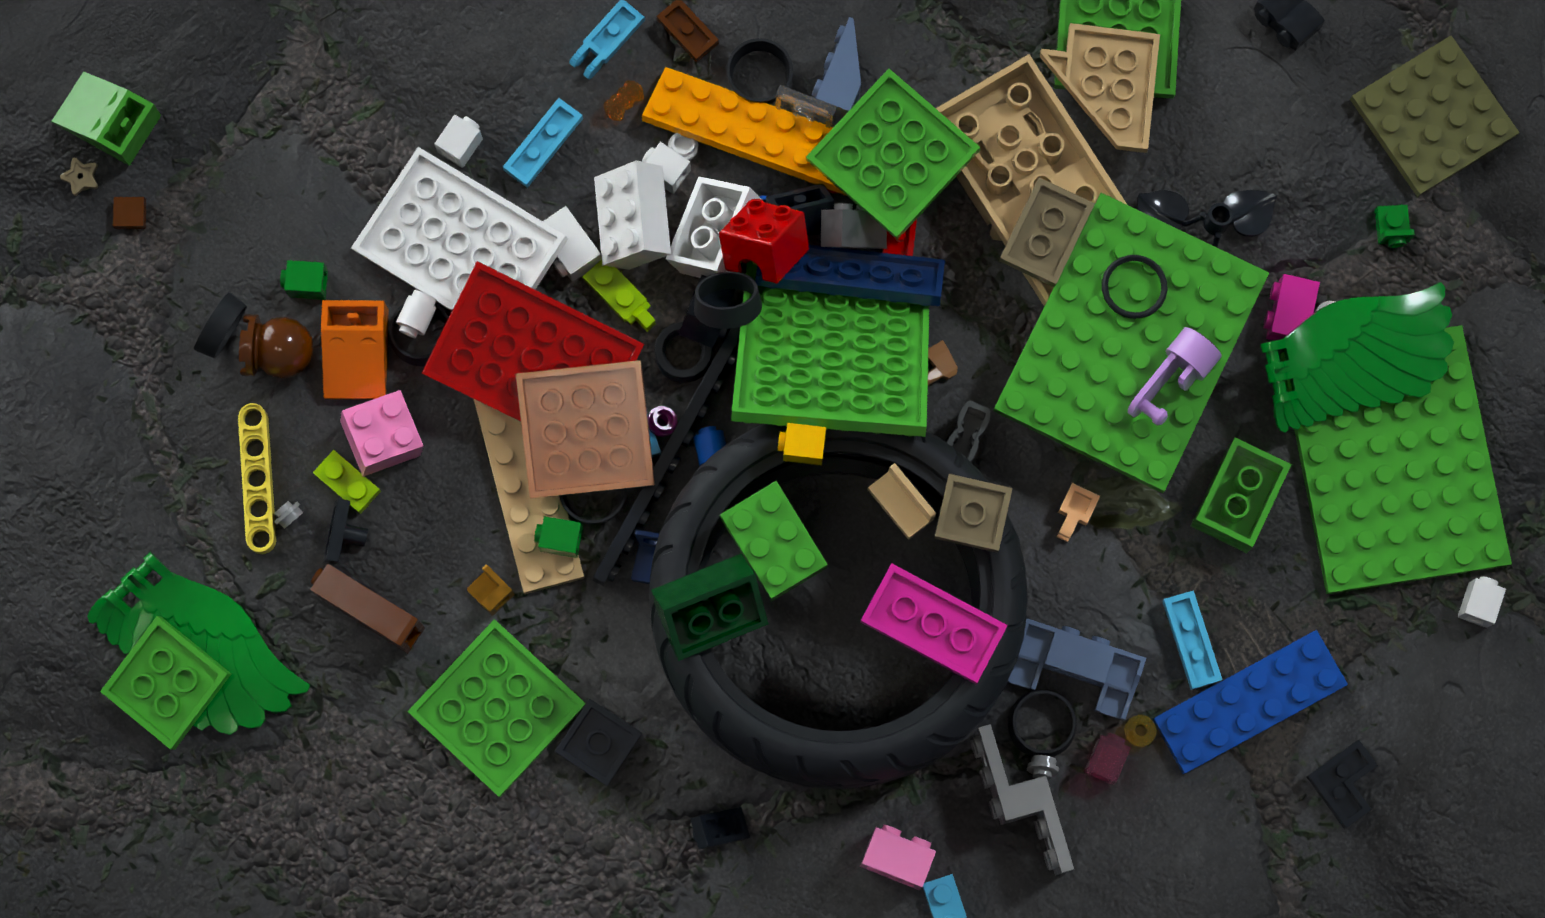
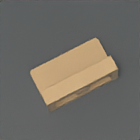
M895 463L889 467L886 474L868 487L870 494L908 540L934 520L936 512Z

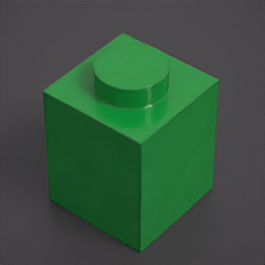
M287 260L286 270L282 269L281 288H284L289 298L326 300L328 269L324 262Z
M544 516L543 524H537L534 542L539 543L538 548L540 552L577 558L583 531L582 524L580 522Z

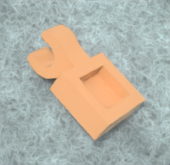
M1072 483L1058 513L1066 516L1057 538L1068 542L1078 522L1086 526L1100 496Z

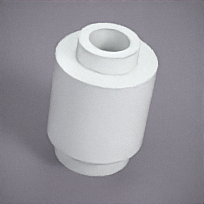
M414 290L412 296L408 295L396 321L401 326L399 331L412 338H416L418 334L425 335L435 313L436 307L434 305L437 300L424 292Z

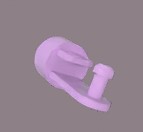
M1184 327L1165 352L1168 357L1132 400L1128 408L1129 415L1137 417L1143 412L1152 419L1154 424L1162 425L1166 421L1168 413L1165 409H1159L1152 404L1151 400L1177 368L1180 367L1183 370L1178 379L1179 387L1186 391L1196 379L1202 381L1220 360L1222 355L1219 349L1208 338L1192 328Z

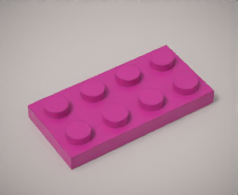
M892 563L860 621L864 625L974 684L978 683L1008 626Z

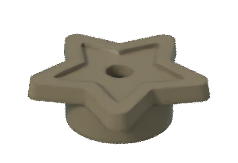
M72 158L70 170L61 174L60 179L71 184L74 196L89 188L97 189L98 184L94 173L98 164H83L77 158ZM83 174V178L79 179L78 175Z

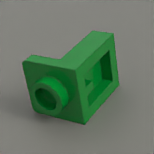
M1408 205L1376 207L1375 217L1378 245L1388 244L1389 248L1406 246L1415 236L1414 229H1410Z

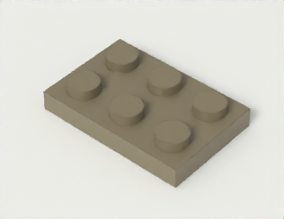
M1039 177L1001 254L999 262L1048 285L1056 286L1095 203Z

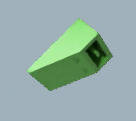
M83 71L51 122L130 166L160 119L161 114L153 103L130 90Z

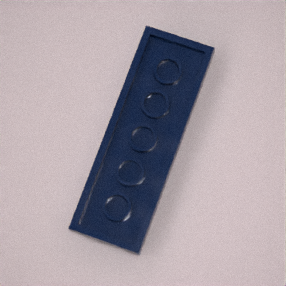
M809 245V250L778 284L764 281L758 266L755 282L757 286L771 289L781 288L799 292L825 293L833 296L843 295L860 299L887 300L894 303L905 302L922 306H940L945 260Z

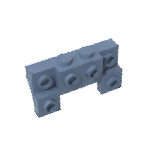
M1026 618L1021 649L1008 683L1035 691L1042 668L1101 687L1094 711L1125 721L1146 658L1109 646L1110 641L1098 636H1092V639L1079 636L1080 631L1067 626H1062V629H1058Z

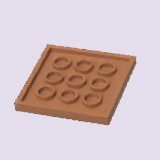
M641 360L516 374L530 498L655 485Z

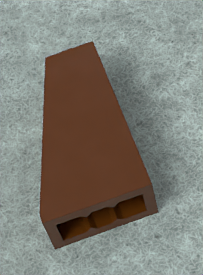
M329 564L324 569H318L311 580L313 586L310 590L315 595L407 654L425 629L417 618Z

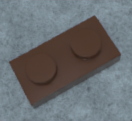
M675 0L656 16L657 21L696 63L719 44V39L682 0Z

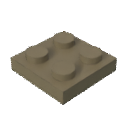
M949 474L934 538L998 553L1013 488Z

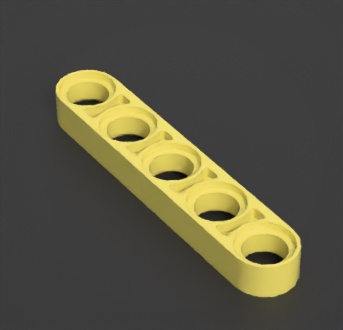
M250 403L243 406L238 415L245 536L247 545L252 551L257 554H266L272 551L276 545L269 419L267 413L260 405ZM253 410L259 411L262 415L260 423L256 426L247 425L245 422L247 413ZM255 440L261 441L264 446L262 453L258 456L248 455L247 446L249 443ZM257 470L264 472L266 478L261 486L254 487L250 485L249 476L252 472ZM256 501L267 503V512L261 517H255L251 514V506ZM265 531L270 537L268 544L262 548L254 546V535L257 532Z

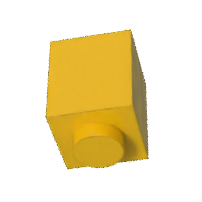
M787 423L786 432L779 433L778 451H784L783 461L822 465L826 427Z

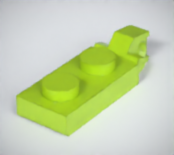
M601 259L583 276V280L624 322L627 321L632 325L637 321L646 332L656 325V320L647 311L651 307L647 299L617 268L603 266Z

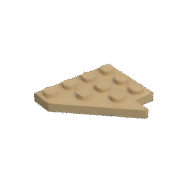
M1070 23L1066 52L1041 49L1040 58L1116 149L1147 153L1160 34Z

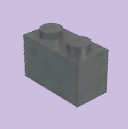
M843 203L834 204V209L821 210V247L887 249V230L858 205L856 210H852L853 204Z

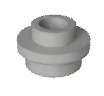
M287 501L274 512L278 517L274 523L276 525L280 524L285 529L303 513L298 507L300 503L297 501L292 505Z
M1046 755L1032 756L1031 762L1028 763L1027 771L1033 774L1035 779L1046 776L1047 780H1051V777L1058 775L1059 767L1056 766L1057 760Z

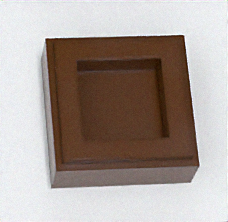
M114 197V229H146V198Z

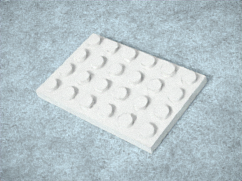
M418 147L351 248L418 291L434 297L437 300L436 302L452 311L476 261L536 289L568 238L563 233Z

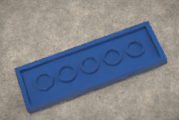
M1315 630L1152 720L1182 774H1185L1347 686L1348 683L1318 631Z

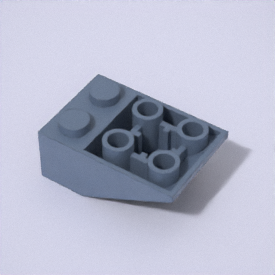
M849 17L846 26L840 25L834 41L836 42L834 53L829 52L824 63L823 80H817L812 93L814 98L811 106L815 107L814 117L836 125L860 99L861 78L854 19Z

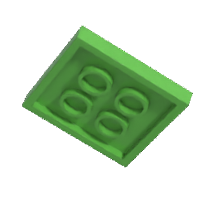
M156 616L100 692L170 750H175L231 676V673L164 618Z

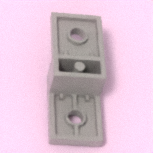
M991 724L979 727L974 733L973 740H970L975 758L981 757L983 768L979 772L984 789L990 788L992 794L989 807L993 819L999 818L1000 825L1037 815L1038 819L1034 821L1039 840H1045L1047 850L1043 852L1048 870H1054L1055 876L1074 870L1047 777L1043 776L1009 786Z

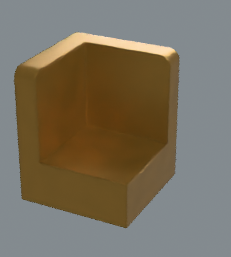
M486 564L482 568L484 572L467 588V591L493 616L515 594Z

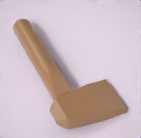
M943 340L928 348V361L934 367L928 371V385L940 378L950 379L957 374L958 367Z

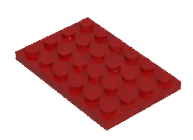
M476 261L424 366L422 374L521 422L516 381L517 373L637 361L644 344Z

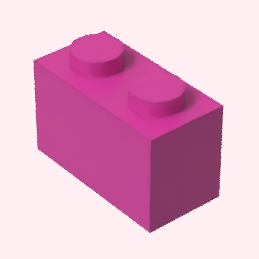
M1283 274L1278 282L1273 283L1270 292V300H1274L1272 311H1267L1263 328L1268 329L1266 339L1273 341L1283 339L1314 313L1320 282Z

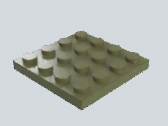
M1452 36L1442 40L1350 98V101L1417 198L1519 134L1515 125Z

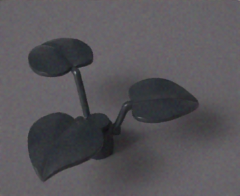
M1159 190L1150 193H1139L1137 209L1179 230L1181 225L1188 227L1202 220L1205 230L1209 234L1214 235L1212 246L1218 247L1221 234L1232 223L1235 231L1243 236L1254 237L1265 232L1272 219L1277 195L1260 190L1237 191L1228 195L1223 203L1212 205L1208 213L1201 212L1199 216L1185 220L1189 214V206L1185 198L1173 191Z

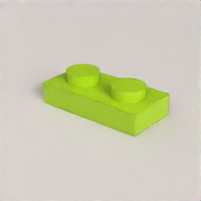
M335 450L313 472L316 477L342 499L349 500L350 506L360 514L381 492L376 485L365 476L363 477L356 468Z

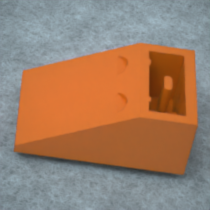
M322 300L321 343L324 399H376L386 395L389 309L384 301Z

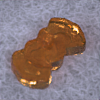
M633 80L625 81L624 86L620 87L618 92L611 96L610 100L604 102V111L607 117L614 121L623 120L625 110L632 108L634 102L644 99L642 86Z

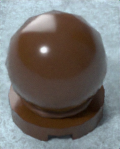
M245 314L243 321L248 323L247 331L241 330L239 342V362H245V367L240 370L242 376L255 377L259 368L268 375L277 378L294 377L304 371L311 362L314 351L312 337L305 326L297 320L287 317L272 318L262 324L259 315Z

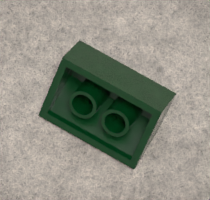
M742 554L651 590L658 616L678 661L768 625L755 573Z

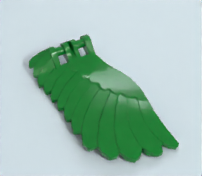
M1440 282L1412 294L1357 297L1339 300L1314 312L1283 339L1260 344L1262 353H1266L1268 365H1265L1268 381L1272 383L1275 395H1272L1274 418L1279 431L1285 433L1288 431V427L1298 430L1300 425L1304 427L1312 426L1314 421H1325L1326 414L1333 417L1342 416L1344 409L1349 412H1357L1359 405L1375 408L1380 407L1381 401L1399 404L1405 395L1420 398L1431 393V382L1441 379L1448 371L1445 358L1452 352L1454 344L1451 335L1444 331L1452 317L1450 307L1443 306L1441 303L1445 297V286ZM1279 349L1284 350L1286 361L1280 362ZM1290 379L1292 391L1287 392L1284 380Z
M149 552L143 558L145 561L138 568L133 567L120 579L122 582L114 590L110 589L89 610L87 616L89 622L92 624L97 623L99 632L107 634L108 641L112 645H119L120 650L124 654H129L156 616H161L231 673V676L193 725L201 731H204L210 725L218 732L227 735L236 732L240 725L249 729L260 728L266 721L264 710L273 714L286 712L292 707L287 696L308 692L310 688L307 682L284 666L269 650L254 622L242 606L229 596L213 588L172 573L152 552ZM153 570L163 577L155 586L146 578ZM130 591L140 599L132 608L123 600Z

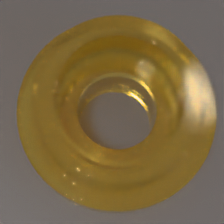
M1136 715L1127 721L1124 729L1125 737L1134 746H1147L1156 736V726L1149 717ZM1137 725H1143L1146 728L1145 736H1138L1136 734L1135 728Z

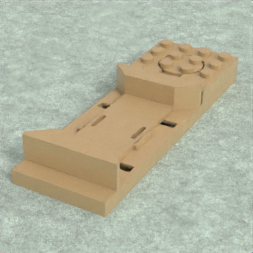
M1030 54L936 108L980 146V151L956 177L986 224H992L990 236L993 240L1003 241L1006 246L1039 177L1093 203H1096L1100 193H1104L1127 204ZM1023 273L1045 306L1054 287Z

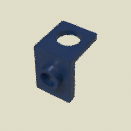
M636 530L635 536L639 547L631 579L633 582L650 584L653 554L659 533Z

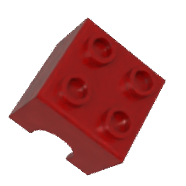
M751 199L719 232L726 271L742 273L741 262L748 263L751 260L760 268L764 281L776 284L809 250L804 212L791 209L786 205L778 206L765 203L761 199Z

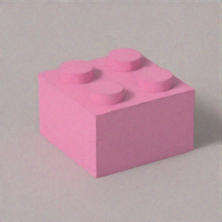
M401 390L342 410L340 423L363 477L421 456L424 445Z
M883 825L882 829L876 827L860 867L920 890L924 885L936 853L935 850L930 849L932 843L915 836L911 841L900 837L902 831L888 825Z

